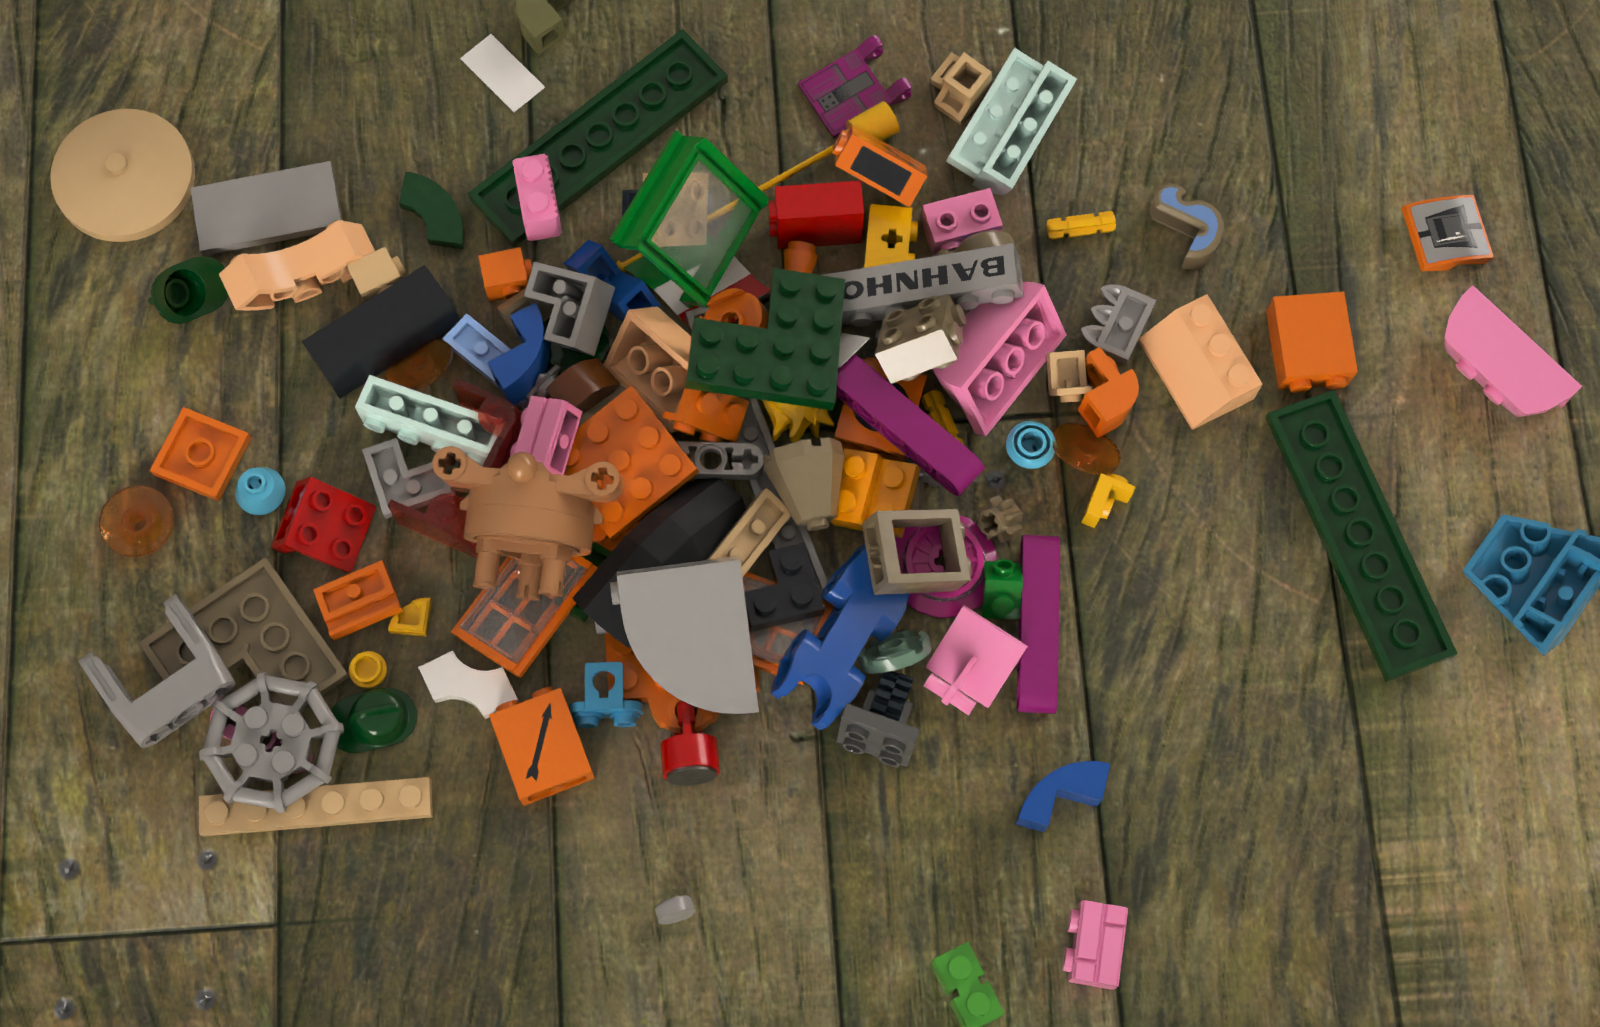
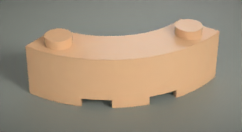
M337 220L329 224L323 232L292 247L269 253H242L237 255L219 273V276L235 310L272 309L275 306V301L293 298L294 302L298 303L321 294L320 286L332 283L340 278L343 283L347 282L352 277L346 264L374 252L375 249L362 224Z

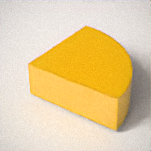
M418 598L403 607L402 612L392 617L388 627L389 633L427 637L432 605L431 598Z

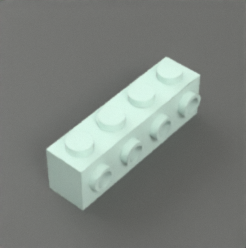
M369 375L355 406L362 422H364L363 425L374 432L384 433L387 430L396 433L400 440L412 445H417L418 442L430 445L431 449L436 453L444 447L453 446L459 448L482 467L498 468L511 438L507 424L502 420Z

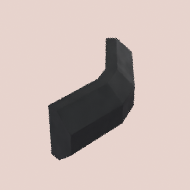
M722 479L694 480L649 513L636 525L574 595L573 600L607 633L626 647L631 648L624 629L620 604L613 605L610 582L617 581V572L707 560L746 511L743 498Z

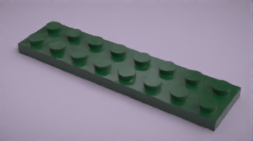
M682 29L468 193L469 199L513 247H516L527 238L523 224L514 173V159L539 154L548 156L558 211L561 212L728 82V75Z
M1335 390L1268 412L1265 417L1385 682L1457 655L1458 653Z

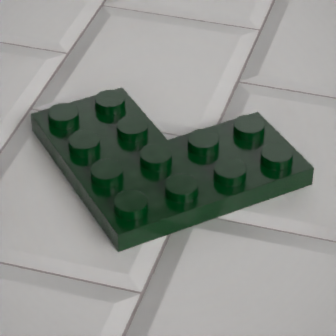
M773 268L766 329L694 318L685 388L833 411L836 400L845 279Z

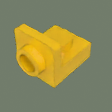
M1101 473L1094 486L1081 523L1095 528L1100 517L1107 520L1114 499L1128 503L1133 495L1135 486L1128 484V480L1120 475H1105Z

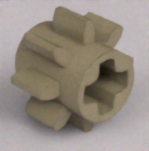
M998 495L987 499L988 505L978 508L980 514L977 526L986 535L987 540L998 537L999 542L1003 543L1013 539V534L1023 529L1020 525L1023 512L1014 504L1013 498L1002 501V498Z

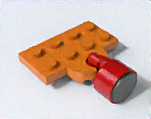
M749 626L750 643L756 645L755 631L751 632ZM605 633L606 662H621L623 664V700L648 702L652 718L659 727L674 733V736L663 740L660 744L663 778L671 784L680 786L699 785L714 780L720 773L718 741L712 735L703 734L702 730L711 723L715 724L720 713L692 706L667 692L646 672L632 648L626 647L609 633ZM754 667L756 691L760 692L759 670ZM607 672L609 691L615 684V677L610 672Z

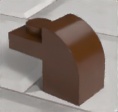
M598 358L584 360L569 367L554 379L545 389L549 393L546 398L567 401L581 410L583 415L613 393L620 385V382Z

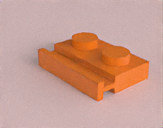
M383 560L313 589L324 622L327 624L328 633L334 641L403 611L387 566Z

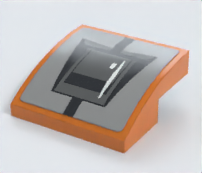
M1474 195L1428 199L1407 204L1401 208L1421 271H1449L1456 265L1486 264L1494 258Z

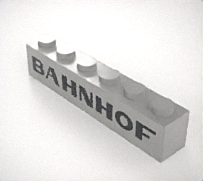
M1014 243L823 275L845 279L842 326H869L872 324V321L883 320L894 310L904 309L905 311L918 306L922 300L931 296L939 298L949 294L954 305L959 304L963 310H971L978 307V304L990 302L1008 304L1014 301L1015 298L1024 297L1021 257Z

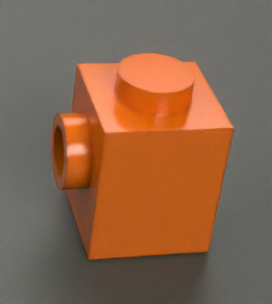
M521 247L478 256L489 302L501 299L507 301L527 287L533 266L531 258L524 260Z

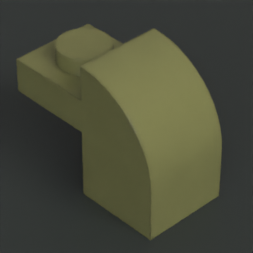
M516 0V12L521 33L538 55L566 37L563 19L557 12L574 0Z

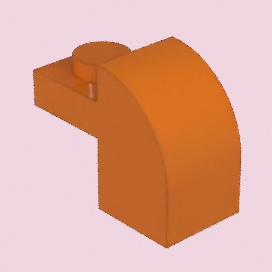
M1101 347L1090 351L1085 359L1086 378L1094 389L1085 393L1078 408L1079 413L1097 438L1116 429L1126 420L1139 392L1138 379L1134 370L1130 369L1120 375L1115 361L1107 356Z

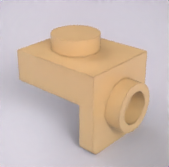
M1085 350L1046 353L1049 396H1060V403L1082 401V394L1092 390V386H1087Z

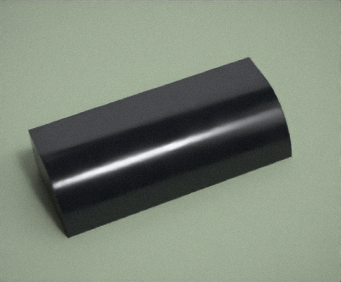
M423 265L304 339L302 343L339 399L366 383L369 375L376 377L452 329L461 319L439 283L427 267Z

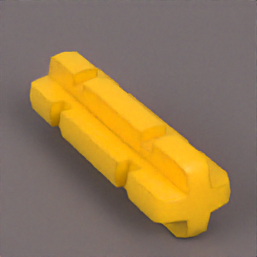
M1112 211L1099 212L1098 216L1095 217L1094 213L1065 217V221H1062L1061 218H1053L1047 220L1046 231L1051 240L1064 238L1065 234H1068L1069 238L1097 234V230H1100L1101 233L1113 232L1116 229V219Z
M932 390L922 396V403L925 409L930 412L928 416L963 444L962 439L957 437L959 432L950 411L944 406L946 402L942 393Z

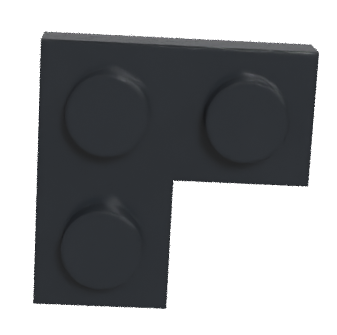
M805 543L769 550L768 560L776 584L744 592L747 618L751 632L824 615L825 607Z

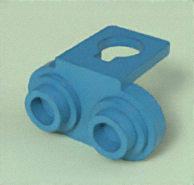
M621 662L585 664V701L568 705L571 716L576 721V727H598L599 720L602 718L613 719L614 726L616 727L636 726V719H639L644 714V703L623 700V664ZM602 671L610 672L615 677V684L608 691V698H600V692L593 685L594 677Z

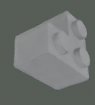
M534 262L524 297L553 308L544 340L569 350L595 356L615 287L597 277Z

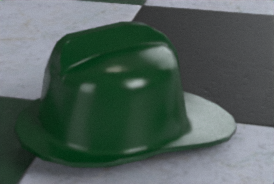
M206 256L194 257L173 265L155 278L151 286V297L148 299V302L156 307L160 316L168 322L175 324L187 323L209 314L221 307L228 297V293L219 276V273L225 268L216 259Z
M378 688L353 694L341 699L331 709L337 721L343 723L344 733L340 734L337 748L348 753H363L403 742L412 734L417 723V709L413 700L405 692L395 688Z

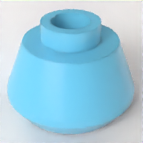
M1025 421L1011 429L1007 436L1006 449L1014 463L1023 468L1036 469L1045 466L1053 458L1056 450V440L1052 431L1044 424L1036 421Z
M267 467L248 469L240 476L235 487L237 503L244 511L253 515H265L273 512L281 505L286 493L285 483L280 474Z

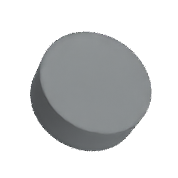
M677 896L659 903L655 908L658 923L661 925L685 920L696 912L693 900L689 896Z

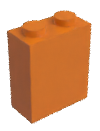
M1344 291L1273 297L1266 309L1278 390L1290 389L1293 393L1308 391L1312 387L1325 386L1327 390H1338L1349 385L1358 370Z

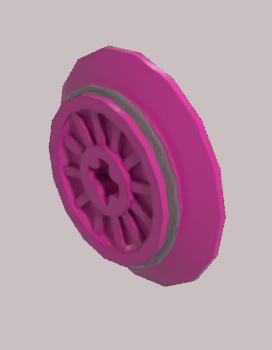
M959 515L960 521L965 528L964 545L966 556L971 562V581L955 592L910 593L907 604L917 612L936 618L957 617L964 605L974 610L982 604L984 563L997 560V552L992 541L986 539V535L982 533L977 524L971 519ZM938 526L905 527L903 537L895 538L901 574L946 572L942 565H935L938 563L939 556H944Z

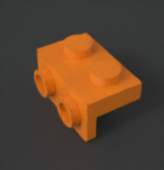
M684 388L677 413L664 411L662 418L673 422V430L692 436H694L695 431L701 433L699 438L701 441L721 442L724 440L737 443L749 401L738 396Z

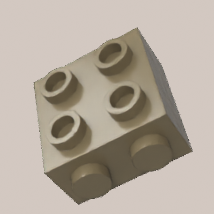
M946 294L939 298L936 296L928 297L922 300L918 306L905 311L904 309L894 310L883 319L875 356L891 384L901 380L911 381L922 372L933 368H946L958 359L960 345L963 343V328L966 325L963 309L959 304L954 305L950 295Z

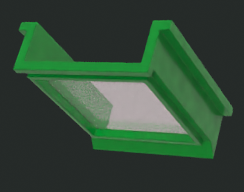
M674 131L609 240L619 248L637 250L684 291L679 301L686 307L693 308V306L708 308L706 304L760 211L768 205V200L771 199L707 138L683 136L679 131Z

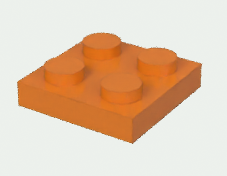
M183 407L150 472L154 476L219 502L252 437L245 431Z

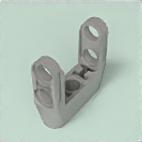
M176 593L163 602L165 614L193 653L195 659L135 701L132 700L111 667L104 664L93 651H90L78 660L114 716L141 748L150 747L161 741L210 707L216 699L220 700L236 685L221 655Z

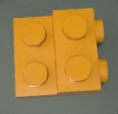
M844 448L837 517L830 521L834 526L863 531L862 523L876 511L910 510L921 471L917 464L883 459L879 454ZM905 527L893 528L894 536L902 538Z

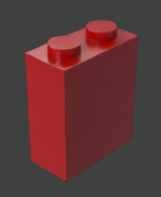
M861 180L775 186V200H768V221L770 237H777L778 249H787L788 242L790 241L807 242L816 247L862 243L864 207Z

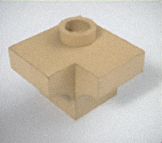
M951 52L930 78L931 84L941 90L933 102L934 107L962 126L993 83L992 72L965 52L960 57Z

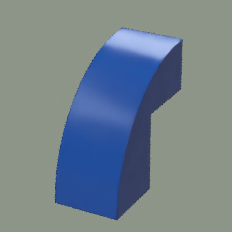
M588 240L563 263L570 271L597 277L614 286L615 290L608 311L622 322L630 309L661 306L643 280L622 272L601 244Z
M536 302L510 315L516 334L522 344L487 362L497 386L510 407L516 405L527 396L535 386L538 376L541 373H545L549 361L550 342L544 340L546 327Z
M1083 761L1068 764L1052 771L1031 790L1021 806L1015 825L1045 832L1050 823L1055 796L1098 807L1103 800L1111 763Z

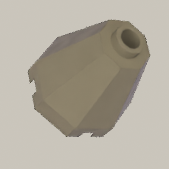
M830 437L820 438V446L812 445L811 439L793 442L774 448L770 451V456L765 455L763 457L767 476L795 523L802 527L807 526V531H818L828 528L829 522L837 517L844 453L842 443Z

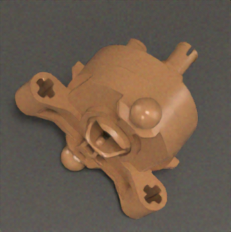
M453 446L438 450L432 461L435 474L449 486L470 489L469 495L460 502V510L467 511L463 537L477 544L476 553L478 554L473 587L487 590L497 589L500 557L506 555L517 559V564L521 565L516 598L523 600L530 598L532 601H540V594L556 597L563 596L562 590L566 563H570L571 557L591 554L595 524L603 525L604 517L591 501L613 502L619 499L625 488L624 479L618 469L605 461L597 462L572 475L551 474L542 462H537L530 453L518 452L512 455L508 463L499 469L482 467L459 448ZM456 460L461 464L460 468H453L451 474L446 470L447 466H453ZM608 474L613 480V484H606V489L602 490L597 481L604 480V475Z

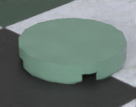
M903 630L891 633L882 642L874 639V641L870 642L871 648L866 651L863 647L858 655L859 668L862 672L874 674L886 673L911 666L923 660L931 653L932 645L930 638L924 631H920L918 633L919 636H914L913 631Z

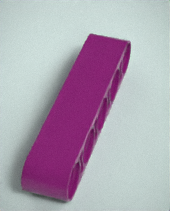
M852 355L840 368L838 367L836 397L951 494L960 496L984 470V465L974 453L857 355Z
M1022 535L1020 563L1022 567L1023 588L1020 617L1018 620V640L1028 647L1017 663L1016 707L1017 712L1056 714L1059 659L1060 537Z

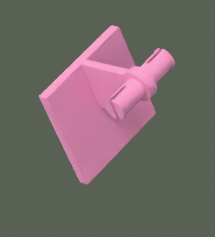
M964 605L925 668L933 673L929 676L923 687L943 698L941 702L946 706L950 703L969 716L977 702L987 708L990 707L1028 646Z

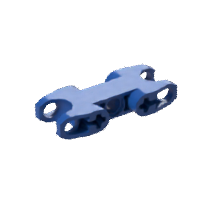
M865 544L858 547L848 560L830 577L822 591L821 597L834 606L817 636L804 629L794 638L780 660L770 692L780 699L794 690L800 681L809 684L815 691L817 698L811 724L819 730L827 728L846 707V704L855 699L866 678V675L853 665L870 635L879 642H882L893 632L906 610L910 593L873 594Z

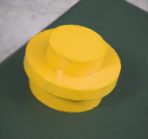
M364 651L357 654L350 662L349 675L358 687L364 689L375 688L386 678L387 664L380 654L373 651Z

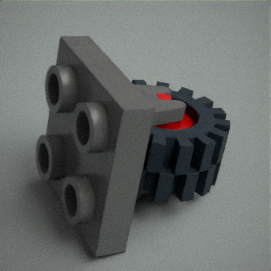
M896 671L883 673L877 690L869 689L863 708L846 704L836 742L843 744L842 747L851 753L863 754L865 752L877 756L878 760L885 765L891 767L902 765L908 768L920 731L918 728L907 725L913 703L908 702L907 699L914 678Z

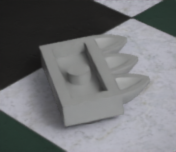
M1106 285L1101 287L1102 294L1114 306L1097 305L1091 308L1094 317L1104 327L1089 325L1082 327L1081 331L1085 339L1095 346L1094 349L1101 347L1107 356L1127 365L1157 300L1125 286Z

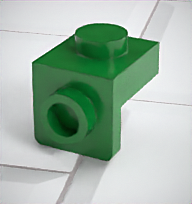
M1007 559L984 562V588L981 610L983 618L1019 620L1023 588L1021 563L1012 562Z

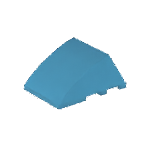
M1502 514L1464 567L1463 574L1545 656L1562 643L1600 587V537L1587 535L1585 530L1576 529L1575 532L1552 528L1549 523Z

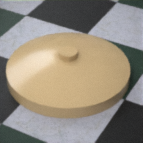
M117 109L100 113L85 120L67 135L54 156L51 167V189L60 210L77 229L100 240L127 242L157 233L169 225L182 212L191 196L190 188L194 187L195 165L186 141L180 132L167 120L143 110Z

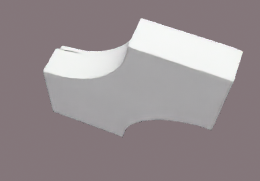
M453 651L418 667L435 703L450 699L466 701L474 705L485 719L489 718V714L497 712L496 707L505 702L516 700L520 703L503 667L489 671L476 670L463 664Z

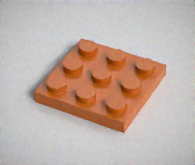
M630 385L577 428L564 475H572L602 461L611 463L618 469L625 482L623 494L619 499L613 502L591 501L604 517L603 525H599L608 537L614 541L700 471L638 391ZM607 474L604 475V480H598L597 484L602 490H605L606 484L612 485L613 480Z

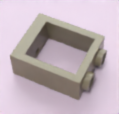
M958 509L876 511L862 523L874 595L955 592L971 581V562L966 556L964 545L965 528L960 521ZM938 526L946 572L901 574L893 528Z

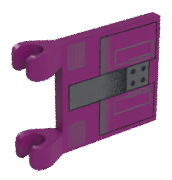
M877 35L867 38L855 50L798 82L799 88L833 139L839 136L842 129H847L846 121L882 101L891 106L909 99L912 95L911 84L906 78H900L885 91L866 64L867 61L874 60L883 54L882 41Z

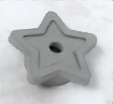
M555 365L547 373H541L537 378L535 386L527 394V400L530 401L531 396L546 398L549 393L545 389L557 378L556 376L561 367Z

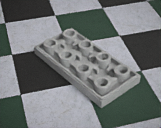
M331 161L190 188L199 248L203 256L319 234L326 230L329 224L342 220Z

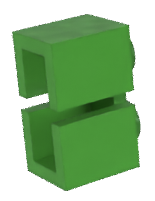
M969 942L932 960L930 965L945 995L953 993L955 989L959 994L958 997L950 1002V1005L961 1027H983L1005 1014L989 981L983 984L980 983L979 979L985 973Z

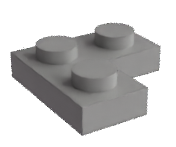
M397 438L362 449L385 519L456 496L455 491L451 490V486L435 474L432 462L408 470Z

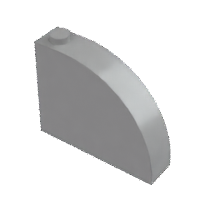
M739 556L617 572V581L610 582L613 605L620 604L624 629L629 644L643 668L655 682L676 698L707 711L727 714L759 712Z

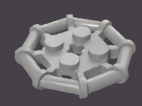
M266 672L257 673V678L222 700L216 699L212 704L214 707L203 749L199 751L200 760L205 761L224 792V800L230 804L240 802L276 809L277 813L285 812L289 805L324 783L328 785L332 779L330 772L340 734L344 733L343 723L337 721L318 691V684L314 681L306 683L269 676ZM271 691L298 696V699L293 706L273 703ZM258 694L261 695L262 703L249 708L244 715L240 716L233 711ZM308 704L321 723V727L311 729L301 713ZM227 718L236 723L231 745L220 747ZM271 733H277V738L282 740L281 746H274L272 752H266L267 746L263 744L265 737H269ZM323 738L317 765L315 766L309 762L314 740ZM234 756L243 771L238 780H234L222 758ZM303 769L311 773L284 790L283 782L289 779L288 776ZM253 779L273 783L274 791L270 793L250 789L247 786Z

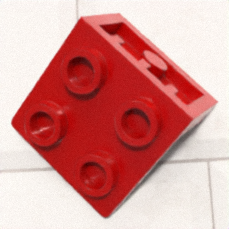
M311 476L296 481L270 549L282 554L297 551L345 573L351 572L376 507L374 504Z

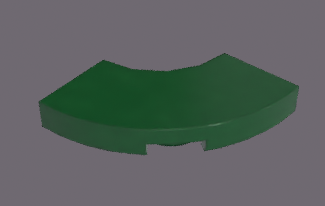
M405 171L399 200L400 207L414 212L424 221L427 227V241L429 245L464 249V226L459 210L451 196L431 179Z

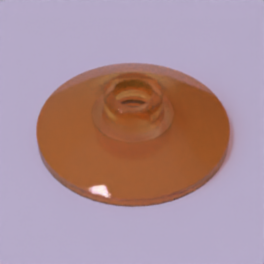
M434 339L386 369L384 374L385 380L412 390L428 386L438 379L450 366L453 359L452 349L445 341Z
M1078 423L1062 424L1053 431L1056 440L1053 441V450L1069 466L1093 475H1106L1117 469L1121 460L1120 452L1115 443L1106 435L1097 438L1089 426Z
M141 485L130 486L116 492L104 504L99 516V531L103 541L111 550L126 557H142L155 552L168 540L174 526V512L168 499L158 490ZM138 521H146L143 529L135 530V524Z

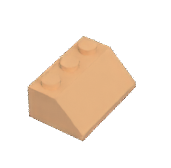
M1208 294L1174 310L1138 340L1192 430L1254 400L1263 385Z
M659 307L630 309L603 365L620 382V386L627 389L632 385L656 416L668 426V430L671 433L676 432V430H673L674 423L663 419L662 416L664 411L673 413L678 411L686 384L691 336Z

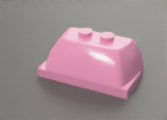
M1023 282L1024 297L1015 298L1014 301L1008 304H995L993 302L978 304V307L971 309L965 316L966 325L963 328V343L960 345L958 359L946 368H933L945 392L964 411L975 434L985 437L989 434L1047 361L1046 353L1054 352L1067 336L1043 284Z
M1472 285L1461 296L1448 319L1444 337V348L1457 362V369L1470 380L1474 378L1484 388L1482 390L1483 393L1496 405L1501 403L1513 415L1521 417L1545 413L1557 405L1562 408L1579 391L1582 385L1476 287Z

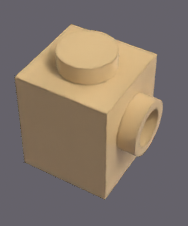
M386 247L346 264L364 302L407 275L399 257L391 258Z

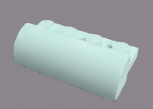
M1014 48L946 162L973 178L972 185L981 190L991 188L992 194L997 195L1009 193L1077 78L1050 61H1047L1043 66Z

